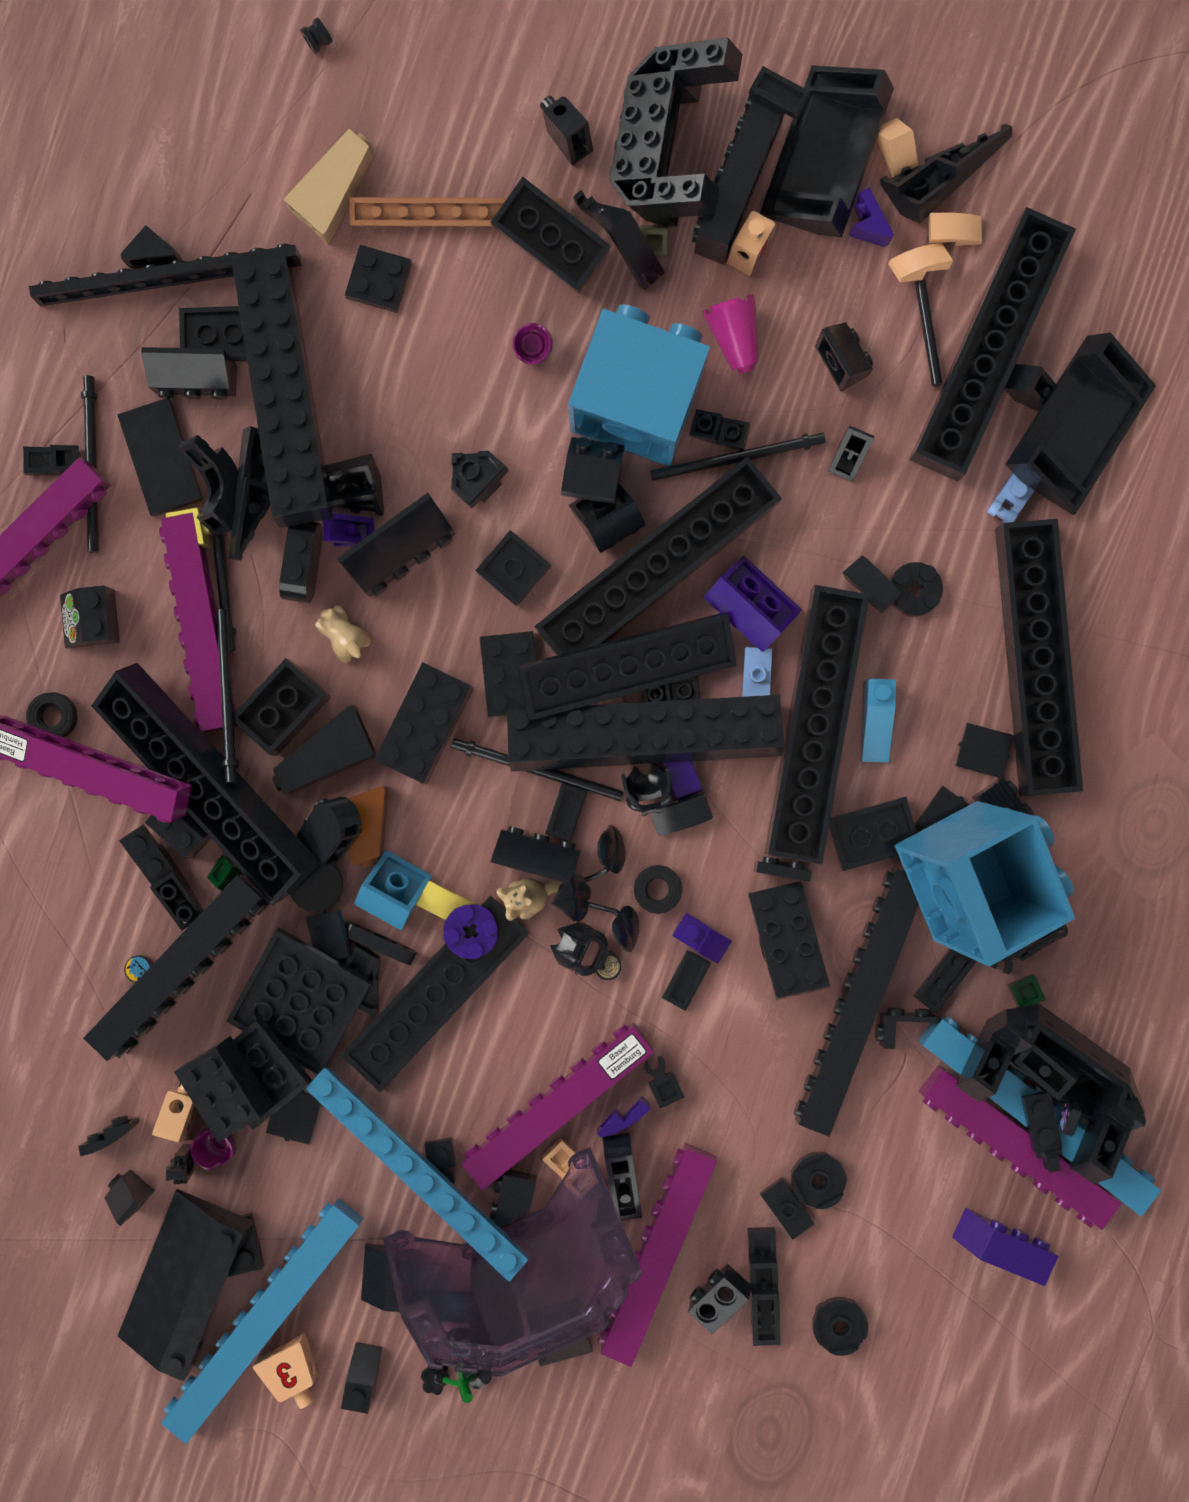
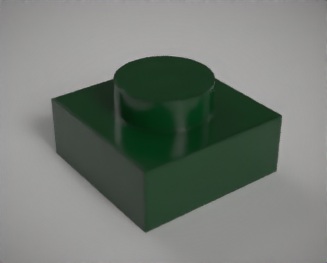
M221 855L207 875V878L217 889L223 891L240 873V869L230 858Z
M1034 974L1007 984L1017 1007L1034 1005L1046 1000Z

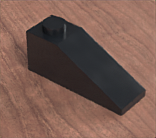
M625 1133L602 1137L615 1222L642 1218L630 1134Z

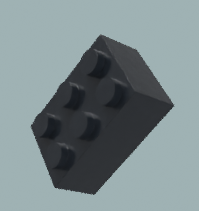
M285 658L233 714L234 723L269 755L277 756L328 702L331 696L292 660Z
M231 1036L192 1058L174 1071L217 1142L258 1120L274 1106Z

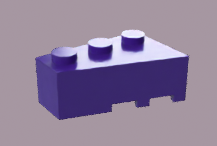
M965 1208L952 1236L953 1239L981 1261L1043 1286L1046 1285L1059 1257L1049 1249L1051 1245L1038 1237L1032 1240L1023 1231L1016 1228L1013 1230L1009 1229L1005 1224L995 1219L986 1218L968 1208Z

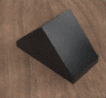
M147 225L143 227L121 253V259L129 268L145 267L149 264L161 266L170 264L175 260H182L175 249Z
M849 425L843 434L828 472L853 482L875 436Z

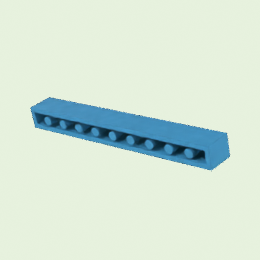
M948 1016L945 1020L939 1017V1023L931 1022L917 1041L961 1075L977 1039L970 1033L966 1037L958 1031L961 1026ZM1012 1067L1009 1071L1006 1070L996 1094L989 1098L1027 1127L1021 1096L1043 1092V1090L1035 1084L1030 1088L1023 1082L1026 1077ZM1055 1101L1053 1105L1062 1142V1155L1073 1162L1087 1125L1079 1120L1072 1137L1062 1134L1058 1121L1064 1107ZM1122 1153L1113 1178L1098 1183L1142 1217L1161 1190L1153 1184L1156 1181L1154 1177L1143 1169L1138 1173L1131 1167L1134 1162Z
M324 1068L307 1086L306 1090L505 1279L509 1282L529 1260L530 1255L331 1068Z
M339 1198L333 1205L329 1202L318 1214L321 1218L316 1226L310 1224L302 1234L301 1238L304 1242L299 1248L294 1245L284 1257V1260L287 1261L282 1269L275 1268L266 1280L270 1283L266 1290L263 1291L260 1288L249 1301L253 1305L247 1313L244 1310L241 1311L232 1323L235 1329L231 1334L225 1332L215 1344L218 1348L213 1356L209 1353L198 1366L201 1372L196 1378L191 1375L181 1387V1390L184 1392L179 1399L174 1396L163 1410L167 1415L160 1424L185 1444L188 1443L359 1227L363 1217Z

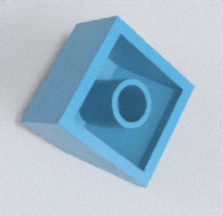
M386 850L361 885L354 905L402 931L417 906L416 903L428 881L433 876Z

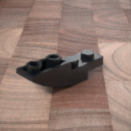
M142 824L122 837L119 842L150 882L151 886L149 888L182 931L189 927L203 910L172 857L162 843L158 844L147 827Z

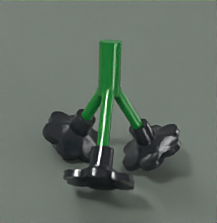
M457 1327L450 1331L442 1332L439 1335V1344L451 1345L452 1353L456 1357L459 1378L457 1380L450 1378L447 1372L448 1364L445 1361L439 1362L436 1359H432L429 1361L428 1367L421 1373V1379L424 1382L422 1388L425 1393L439 1395L442 1393L444 1386L448 1384L458 1387L462 1401L469 1403L473 1399L470 1386L473 1389H479L483 1384H488L491 1381L492 1375L490 1370L492 1364L488 1359L464 1358L462 1360L461 1352L463 1348L461 1342L468 1340L469 1328L462 1329Z

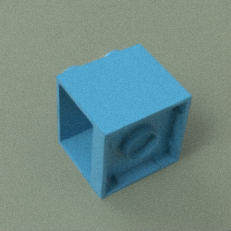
M619 305L616 313L602 309L568 402L570 432L595 441L614 442L625 445V452L669 467L672 465L699 390L710 346L702 344L703 335L690 326L673 323L668 332L649 325L650 316L634 306Z
M976 801L895 845L933 940L986 966H992L1075 919L1068 900L1074 894L1072 882L1062 868L1054 865L1048 849L1054 844V836L1046 821L1038 815L1033 816L1011 810L1007 807L1002 808Z

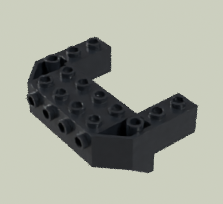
M729 38L655 47L628 76L627 85L624 90L622 113L619 117L618 136L614 145L615 153L613 165L610 169V182L626 204L647 222L677 227L679 217L715 215L720 188L706 174L668 176L680 104L699 102L702 85L734 82L739 79L743 54Z
M1041 1004L1006 1009L987 1019L955 1086L977 1102H980L996 1094L1008 1066L1011 1065L1043 1088L1015 1064L1014 1061L1023 1051L1033 1047L1035 1042L1060 1054L1083 1073L1060 1101L1065 1104L1067 1098L1077 1100L1082 1111L1081 1116L1089 1121L1070 1168L1092 1184L1113 1178L1131 1131L1144 1127L1146 1124L1144 1106L1131 1069Z

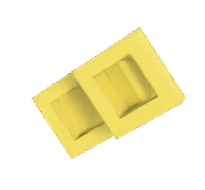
M431 880L428 881L416 903L417 906L444 920L447 919L454 909L465 904H475Z

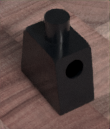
M552 96L544 98L540 103V108L543 111L547 132L573 166L593 152L588 121L566 97H561L558 100H555Z

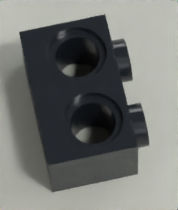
M727 1263L721 1270L715 1269L703 1287L698 1286L689 1296L691 1301L688 1313L713 1334L749 1301L752 1285ZM726 1286L731 1288L732 1290H726L723 1287Z

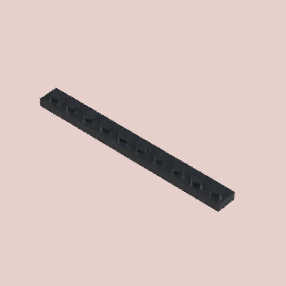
M279 244L276 248H253L250 252L244 253L227 252L223 256L218 257L201 256L197 260L186 262L175 260L170 264L161 266L149 264L141 269L132 270L124 268L116 273L105 274L99 272L84 278L67 277L64 281L58 282L41 281L38 285L29 286L30 297L42 307L234 277L232 264L279 255H286L291 268L302 266V262L296 245Z

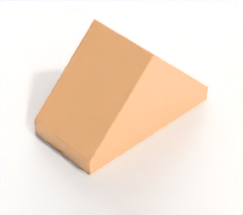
M898 118L882 124L876 142L892 177L900 175L902 168L907 166L911 169L918 167L913 130Z

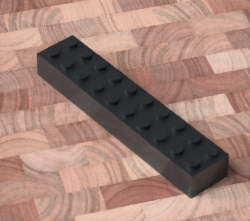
M1028 207L1024 209L1016 221L909 460L957 482L966 475L1075 233V228Z
M286 255L232 264L272 518L279 528L332 519L334 517L292 269Z
M747 456L534 626L535 630L556 656L606 643L778 506L782 498Z
M1058 518L1002 523L995 528L1019 796L1083 791Z
M815 585L811 589L784 740L785 747L781 757L764 854L816 864L823 863L869 594Z
M138 663L113 673L91 707L149 770L192 785L186 811L272 906L292 894L320 863L238 772L237 783L226 784L225 769L222 768L224 757Z
M780 695L588 705L534 720L528 718L526 709L507 710L508 755L511 772L782 756L785 747Z

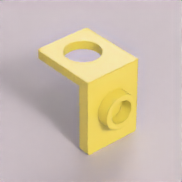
M199 508L166 513V518L193 513L198 544L203 548H210L208 535L212 532L196 518L201 511Z

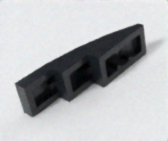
M775 1227L747 1228L749 1283L752 1285L750 1306L753 1346L781 1345Z

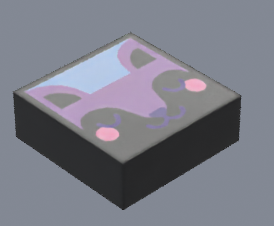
M1067 1098L1058 1121L1062 1134L1071 1137L1074 1135L1082 1115L1077 1100Z

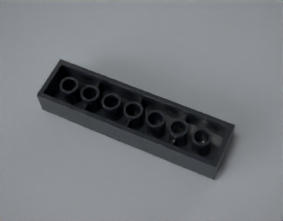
M244 874L237 875L83 1039L106 1061L114 1057L120 1059L124 1054H129L140 1043L137 1038L139 1039L144 1033L148 1034L158 1024L155 1019L159 1018L163 1013L167 1014L177 1004L174 999L178 998L182 993L186 994L196 984L193 979L200 974H205L214 965L212 959L219 954H224L232 946L233 942L231 939L238 934H243L251 926L252 923L249 920L257 914H262L269 907L270 903Z

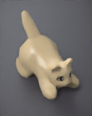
M335 605L333 609L323 610L316 622L315 627L331 641L333 652L343 663L352 661V656L360 658V648L368 647L371 643V637L368 632L352 625L346 611L340 605Z
M528 878L514 881L507 888L497 889V894L506 907V918L512 921L519 915L523 920L533 917L544 908L547 897L557 892L559 886L564 882L554 881L542 884L535 879Z

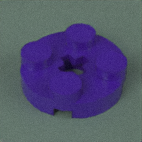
M465 904L454 909L444 923L443 939L448 948L457 956L465 959H477L487 954L494 947L498 939V925L493 913L486 907L479 904ZM472 924H475L477 926L475 931L478 933V936H471L469 939L465 936L466 931L463 929L465 925L470 927Z

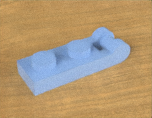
M1012 473L986 512L991 516L996 515L1002 519V523L1014 522L1034 490L1021 482ZM1003 502H1006L1012 508L1008 511L1002 506Z

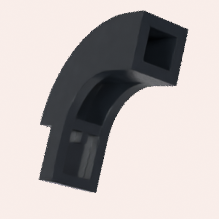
M196 435L183 441L177 450L201 473L205 480L207 499L196 518L215 536L232 530L238 469L223 447L213 450L205 440Z

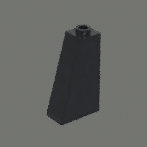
M354 705L346 707L273 769L275 776L272 779L278 791L282 790L283 794H291L376 757L377 753L357 707Z

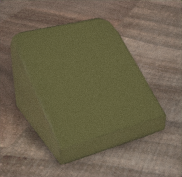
M641 225V231L655 256H667L668 226Z

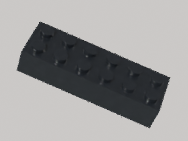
M750 94L745 104L743 117L740 116L734 132L736 134L733 142L730 141L726 149L723 166L719 167L714 180L715 184L720 188L715 215L699 216L692 242L696 243L695 254L723 265L785 113Z

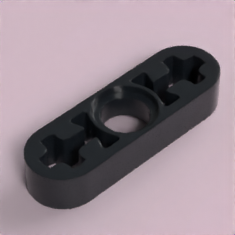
M345 921L344 924L349 939L401 963L412 965L417 954L412 948L357 923Z

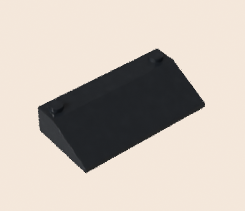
M812 65L804 86L805 89L811 92L810 97L797 120L794 118L792 120L760 214L766 218L817 235L842 238L894 87L885 70Z
M1111 332L1086 336L1005 465L1021 482L1071 515H1076L1156 387L1155 383Z
M177 1189L117 1337L156 1370L184 1382L196 1362L203 1345L201 1339L233 1260L244 1244L252 1220Z

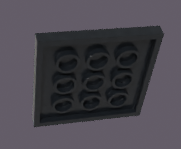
M279 927L275 930L226 1022L244 1031L261 1017L297 1062L318 1075L326 1068L373 981Z

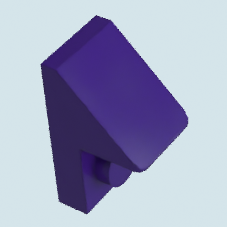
M869 187L859 193L855 202L857 215L860 219L864 220L852 226L849 236L886 247L890 244L894 234Z
M333 513L334 518L323 520V540L333 542L335 547L355 546L374 532V518Z
M687 912L672 934L673 937L717 964L732 940Z

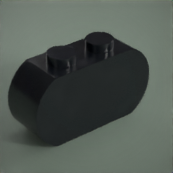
M311 522L288 527L279 581V593L282 600L311 603L315 593L323 541L321 523Z
M340 796L330 800L325 798L318 801L313 806L314 809L311 814L303 821L304 824L297 833V838L320 862L314 869H320L326 865L341 862L362 832V820L355 804L347 797Z

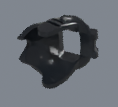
M654 763L647 775L641 773L637 766H635L627 777H625V773L621 774L623 788L627 796V805L630 809L641 812L642 817L650 813H663L662 808L671 803L673 791L671 790L668 766H665V770H663ZM662 798L660 802L654 804L640 805L638 803L640 801Z
M581 921L558 928L561 941L559 944L550 945L559 965L573 970L581 976L592 975L598 969L604 970L606 959L611 955L612 951L607 949L608 943L603 933ZM591 941L597 942L600 947L592 965H582L581 962Z

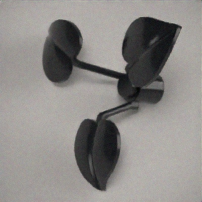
M609 825L601 834L597 845L598 858L604 868L585 878L580 874L571 875L559 886L558 892L551 904L560 909L574 922L582 921L585 918L588 907L613 913L616 916L612 923L614 938L624 951L632 952L639 934V919L636 911L631 906H623L621 911L615 908L588 902L591 897V889L586 882L607 874L609 870L613 874H618L625 863L626 851L623 839L614 826Z

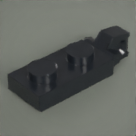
M1048 1091L1021 1096L1031 1147L1036 1154V1158L1043 1159L1044 1168L1049 1173L1060 1171L1057 1155L1062 1154V1142L1051 1094Z
M182 1144L178 1152L175 1153V1157L170 1161V1166L166 1167V1181L173 1180L174 1185L187 1184L194 1172V1160L190 1153L191 1144Z

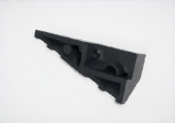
M1007 124L1001 125V130L990 136L983 133L978 135L976 142L967 146L964 143H960L925 158V163L911 169L909 166L902 168L901 174L889 179L887 176H884L880 179V185L900 215L921 223L1012 137V126Z
M252 426L242 431L229 559L237 561L242 560V555L249 541L253 539L260 520L264 518L270 507L258 428Z
M372 454L325 465L332 510L334 507L351 509L353 513H359L360 510L375 512V515L378 516L384 514L381 475Z

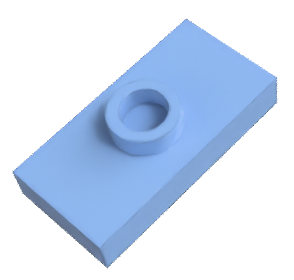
M745 647L742 697L770 695L772 649L767 648L762 652L758 648Z

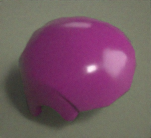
M528 323L520 327L513 336L512 349L517 358L525 364L538 365L546 361L552 353L553 340L551 334L542 325Z
M209 1127L203 1129L190 1146L192 1159L196 1165L205 1170H212L219 1165L225 1166L236 1152V1142L232 1134L217 1142Z

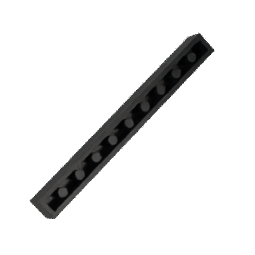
M892 867L891 872L887 871L882 881V886H884L881 897L877 896L872 907V911L875 912L872 921H868L862 933V937H865L862 947H857L852 960L855 963L852 973L848 972L843 982L844 994L842 999L838 998L833 1008V1013H835L832 1024L828 1023L823 1034V1038L826 1039L823 1048L818 1049L813 1060V1064L816 1065L812 1075L808 1074L803 1087L806 1090L803 1100L799 1099L794 1109L795 1120L798 1125L830 1137L919 906L906 872Z

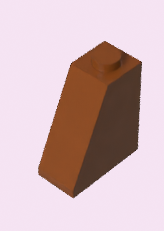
M381 786L348 798L357 807L362 820V832L348 850L353 866L360 864L361 868L374 865L377 863L376 858L383 855L389 792L387 786Z

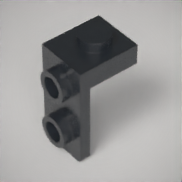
M888 1008V1012H880V1024H876L875 1027L876 1041H879V1045L884 1049H895L896 1021L939 1023V1016L933 1014L931 1009L916 1008L915 1013H904L905 1009Z

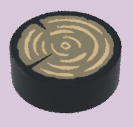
M611 953L606 959L604 970L598 969L596 971V974L601 979L612 980L620 974L621 961L616 954Z

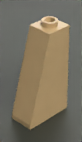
M351 129L345 132L284 198L289 210L327 244L332 241L349 207V197H354L373 159L369 148L371 146L370 142L361 133L356 135Z

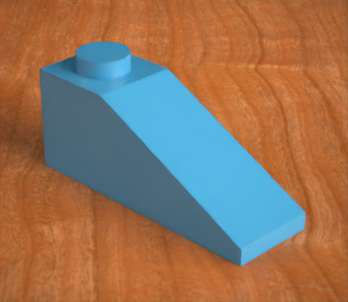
M867 679L863 681L861 762H889L896 703V680Z

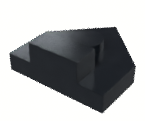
M489 450L471 454L452 453L453 472L451 490L472 509L480 500L483 503L486 502L502 485L500 479L509 470Z

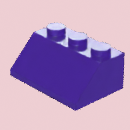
M744 555L719 578L704 596L714 609L720 613H727L730 624L737 628L762 652L802 611L795 602Z

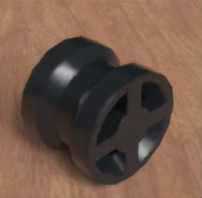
M318 17L313 20L312 25L309 27L304 26L300 29L301 35L314 54H317L320 51V47L324 44L330 45L333 42L330 34Z

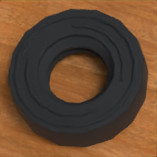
M47 692L35 697L31 701L26 712V721L29 725L61 737H66L75 728L77 710L74 703L65 695ZM49 706H56L61 712L60 722L53 727L47 726L42 719L43 711Z
M661 865L650 866L640 872L634 885L635 898L639 905L646 911L656 914L669 912L676 907L681 899L683 890L681 880L677 874L670 868ZM654 879H662L668 884V894L661 900H655L648 894V885Z

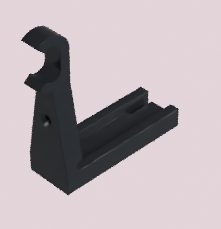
M581 190L573 196L577 206L584 213L593 217L610 235L642 289L646 290L649 287L647 282L652 285L659 278L658 275L662 276L665 273L630 211L597 203L592 196L587 199Z

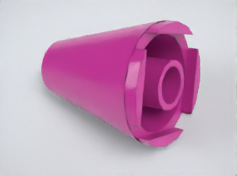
M754 294L746 295L748 301L746 299L740 300L738 297L710 307V310H702L703 317L732 371L738 369L739 374L755 370L753 364L758 363L756 302Z

